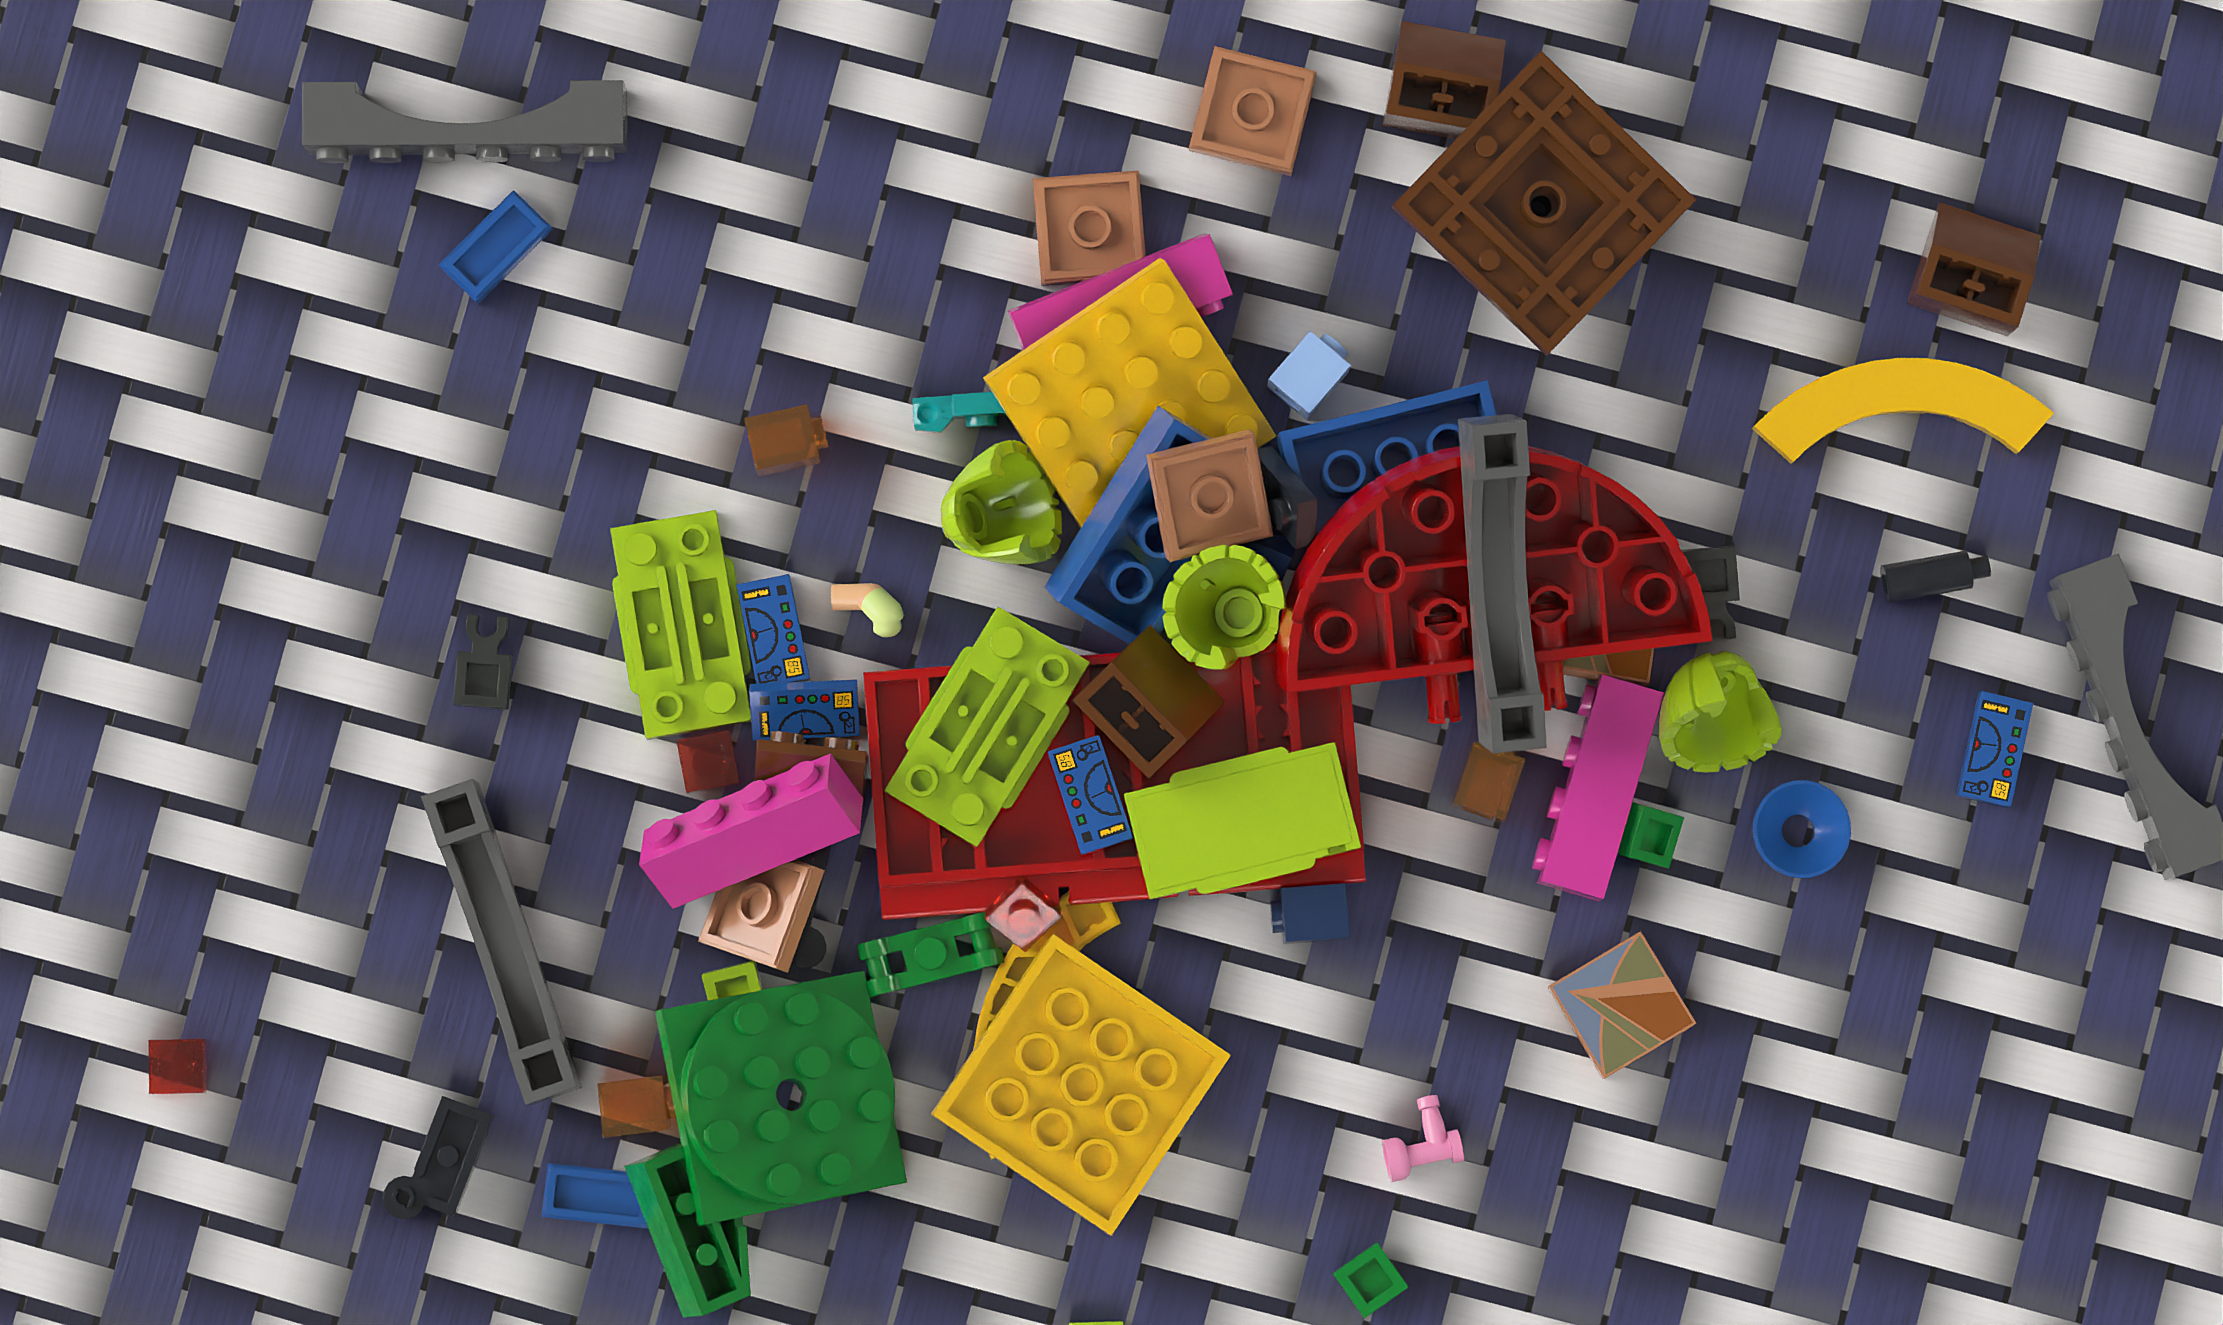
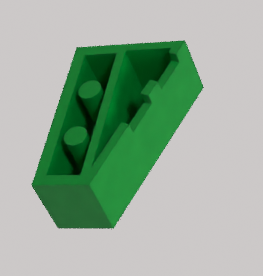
M678 1143L624 1167L684 1318L704 1316L750 1296L751 1290L747 1227L743 1226V1217L698 1226L693 1194H691L684 1159V1146Z

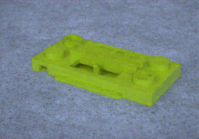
M716 510L610 528L618 576L613 579L612 585L629 686L631 691L639 696L645 738L650 740L751 722V709L745 676L751 672L752 667L734 563L730 558L724 557Z
M997 606L974 646L965 647L961 651L908 737L906 747L909 751L887 785L885 792L978 848L1001 808L1008 809L1013 806L1069 714V707L1066 705V702L1084 675L1090 662Z
M1335 742L1288 753L1283 747H1278L1172 774L1170 783L1124 794L1150 900L1197 889L1200 894L1217 892L1306 870L1313 867L1315 859L1361 848Z

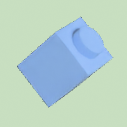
M1309 331L1268 379L1267 387L1307 421L1348 374L1351 365L1344 360L1348 352L1328 334L1324 333L1321 338H1318Z

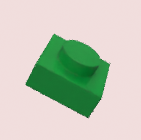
M1632 802L1617 854L1669 869L1684 817Z
M1377 1242L1332 1273L1363 1318H1366L1408 1288Z

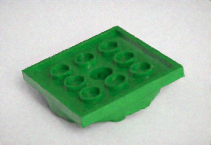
M864 971L792 985L771 987L755 992L655 1011L681 1144L684 1146V1159L691 1194H693L698 1226L907 1183L894 1119L895 1087L893 1074L884 1047L877 1036ZM784 1080L793 1082L802 1092L800 1103L793 1111L782 1108L776 1098L778 1085Z

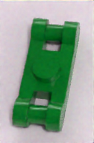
M981 912L856 945L860 961L866 960L871 979L866 981L869 997H876L1005 963L1002 948H996L991 930L992 927L996 926L993 913ZM970 934L975 953L959 957L955 937ZM902 951L907 971L891 974L887 955Z

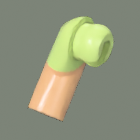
M874 583L831 584L832 611L862 610L873 621L874 633L881 637H892L900 632L902 628L900 620L904 616L902 607L880 585Z

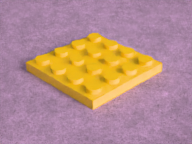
M1162 258L1157 259L983 377L1080 528L1087 520L1158 405L1211 438L1250 429L1255 434L1258 449L1276 437V434L1166 261Z
M1050 934L931 1112V1115L1112 1236L1231 1055L1059 937Z

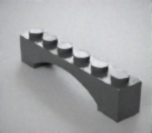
M570 80L569 92L555 101L530 112L487 122L445 123L422 120L381 107L364 98L363 92L356 82H302V146L309 155H316V161L321 163L348 162V155H369V160L372 162L397 163L402 161V155L423 154V161L432 163L455 161V154H476L477 161L490 163L508 161V154H529V159L535 162H557L561 160V154H583V160L608 162L615 160V153H627V88L623 80Z
M1513 414L1458 419L1479 743L1492 753L1547 748L1544 696L1540 690L1535 662L1526 575L1525 502L1527 476H1530L1527 421Z
M2119 553L2058 575L2049 581L2052 591L2047 592L2048 602L2058 622L2064 620L2072 639L2066 643L2070 660L2077 672L2084 670L2091 688L2090 691L2086 692L2089 709L2097 722L2103 720L2110 741L2105 742L2107 756L2113 769L2116 772L2123 771L2130 789V791L2124 793L2126 805L2135 822L2142 821L2149 841L2144 843V850L2151 868L2155 873L2161 871L2164 880H2168L2222 861L2223 821L2217 806L2203 807L2175 782L2154 754L2137 720L2126 681L2123 640L2128 608L2138 604Z
M470 779L421 796L437 846L440 848L471 931L525 1105L532 1106L583 1088L480 784L474 779Z

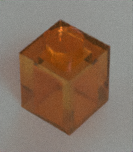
M807 404L744 418L755 469L759 477L821 463L818 449L828 447L821 416L811 418Z
M1474 742L1469 748L1450 807L1501 824L1506 819L1525 759L1515 756V751L1492 753L1480 743Z
M666 1076L597 1083L603 1138L672 1130L671 1119L676 1118L671 1089L666 1083Z

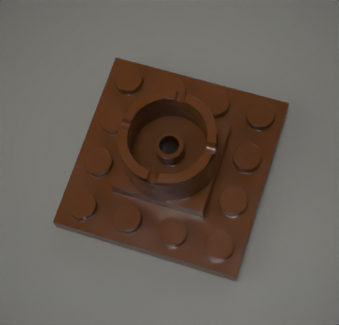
M1540 51L1391 208L1547 356L1697 199L1550 58ZM1531 202H1541L1546 208V216L1538 217L1530 208Z

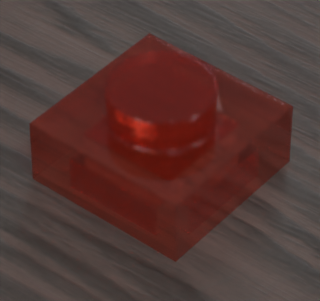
M730 730L676 740L687 794L740 784Z
M1023 875L985 910V920L1024 952L1062 917L1061 906Z
M206 1039L148 1040L149 1094L206 1093Z

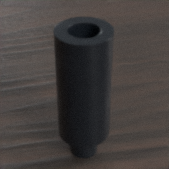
M1960 551L1881 565L1880 575L1886 602L1892 603L1972 589L1974 579L1991 576V567L1988 556L1969 558L1967 551Z

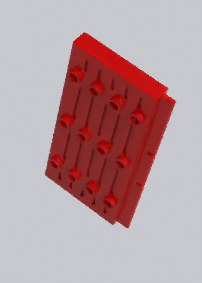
M1274 640L1270 646L1259 653L1239 657L1231 667L1225 670L1197 666L1195 662H1189L1184 656L1180 655L1225 703L1173 756L1148 778L1072 701L1121 652L1080 655L1089 661L1090 665L1066 702V705L1069 707L1067 718L1013 806L1008 809L1001 808L977 848L885 792L887 785L909 751L906 747L908 737L953 665L863 672L882 920L1060 906L1058 888L1069 887L1070 896L1068 902L1070 905L1149 899L1124 799L1125 793L1170 783L1172 774L1278 747H1283L1288 753L1332 742H1335L1361 848L1315 859L1313 867L1306 870L1208 894H1200L1197 889L1188 891V895L1197 896L1366 882L1351 685L1287 693L1276 683L1277 640ZM1099 735L1133 839L1081 855L1048 756V751ZM1179 893L1161 898L1178 897Z

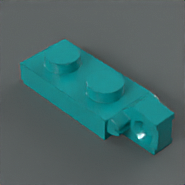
M992 392L913 398L915 431L942 433L951 422L961 418H965L966 428L998 426L997 416H1007Z

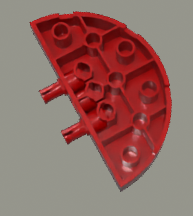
M1460 446L1441 449L1416 457L1382 474L1347 500L1317 534L1293 576L1286 595L1287 608L1282 609L1276 645V683L1287 693L1424 676L1427 692L1428 723L1446 724L1445 718H1449L1451 723L1462 720L1457 674L1462 671L1474 670ZM1528 446L1530 476H1527L1525 502L1526 575L1533 648L1540 690L1544 696V711H1551L1552 705H1555L1556 710L1568 707L1565 697L1562 662L1566 659L1712 641L1709 613L1700 583L1680 549L1679 542L1659 516L1639 497L1615 480L1571 458L1552 451Z

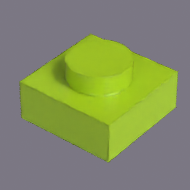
M755 961L733 965L701 975L708 1000L763 990Z

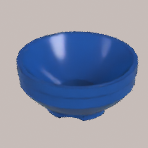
M1808 780L1791 781L1771 790L1761 800L1755 811L1752 823L1753 840L1761 858L1773 870L1793 878H1811L1832 869L1843 858L1851 837V821L1845 805L1831 789L1820 783ZM1790 816H1803L1812 825L1813 836L1807 845L1792 847L1784 840L1782 825Z

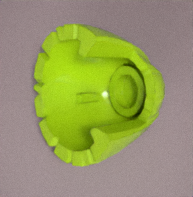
M1007 440L989 447L963 469L944 495L940 509L942 530L945 536L963 553L990 562L1018 565L1040 563L1050 559L1052 554L1057 552L1061 542L1057 535L1062 534L1061 510L1056 508L1059 500L1053 497L1056 490L1048 477L1044 475L1043 469L1031 451L1027 452L1028 447L1024 443L1016 440Z
M1220 545L1205 549L1199 555L1192 556L1191 561L1184 563L1173 575L1174 580L1169 582L1162 606L1166 611L1163 615V623L1167 636L1173 639L1171 644L1186 660L1195 662L1197 666L1208 669L1225 670L1231 667L1239 657L1250 656L1265 650L1272 644L1278 634L1279 611L1287 608L1286 594L1276 570L1262 555L1243 546L1232 545L1229 547L1228 545Z
M1721 651L1714 654L1706 652L1696 658H1692L1677 670L1666 688L1659 718V738L1664 755L1671 762L1675 761L1676 765L1689 770L1692 767L1695 772L1708 773L1719 772L1721 766L1726 771L1748 764L1749 759L1754 762L1764 756L1766 751L1772 750V744H1777L1782 734L1780 719L1768 694L1759 683L1753 667L1739 654L1729 651Z

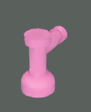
M1438 1095L1417 1099L1419 1111H1422L1426 1142L1406 1146L1404 1141L1399 1138L1382 1140L1384 1160L1391 1182L1406 1179L1411 1172V1167L1446 1159H1451L1453 1164L1464 1161L1463 1146L1458 1130L1446 1132L1443 1118L1438 1109L1440 1106Z

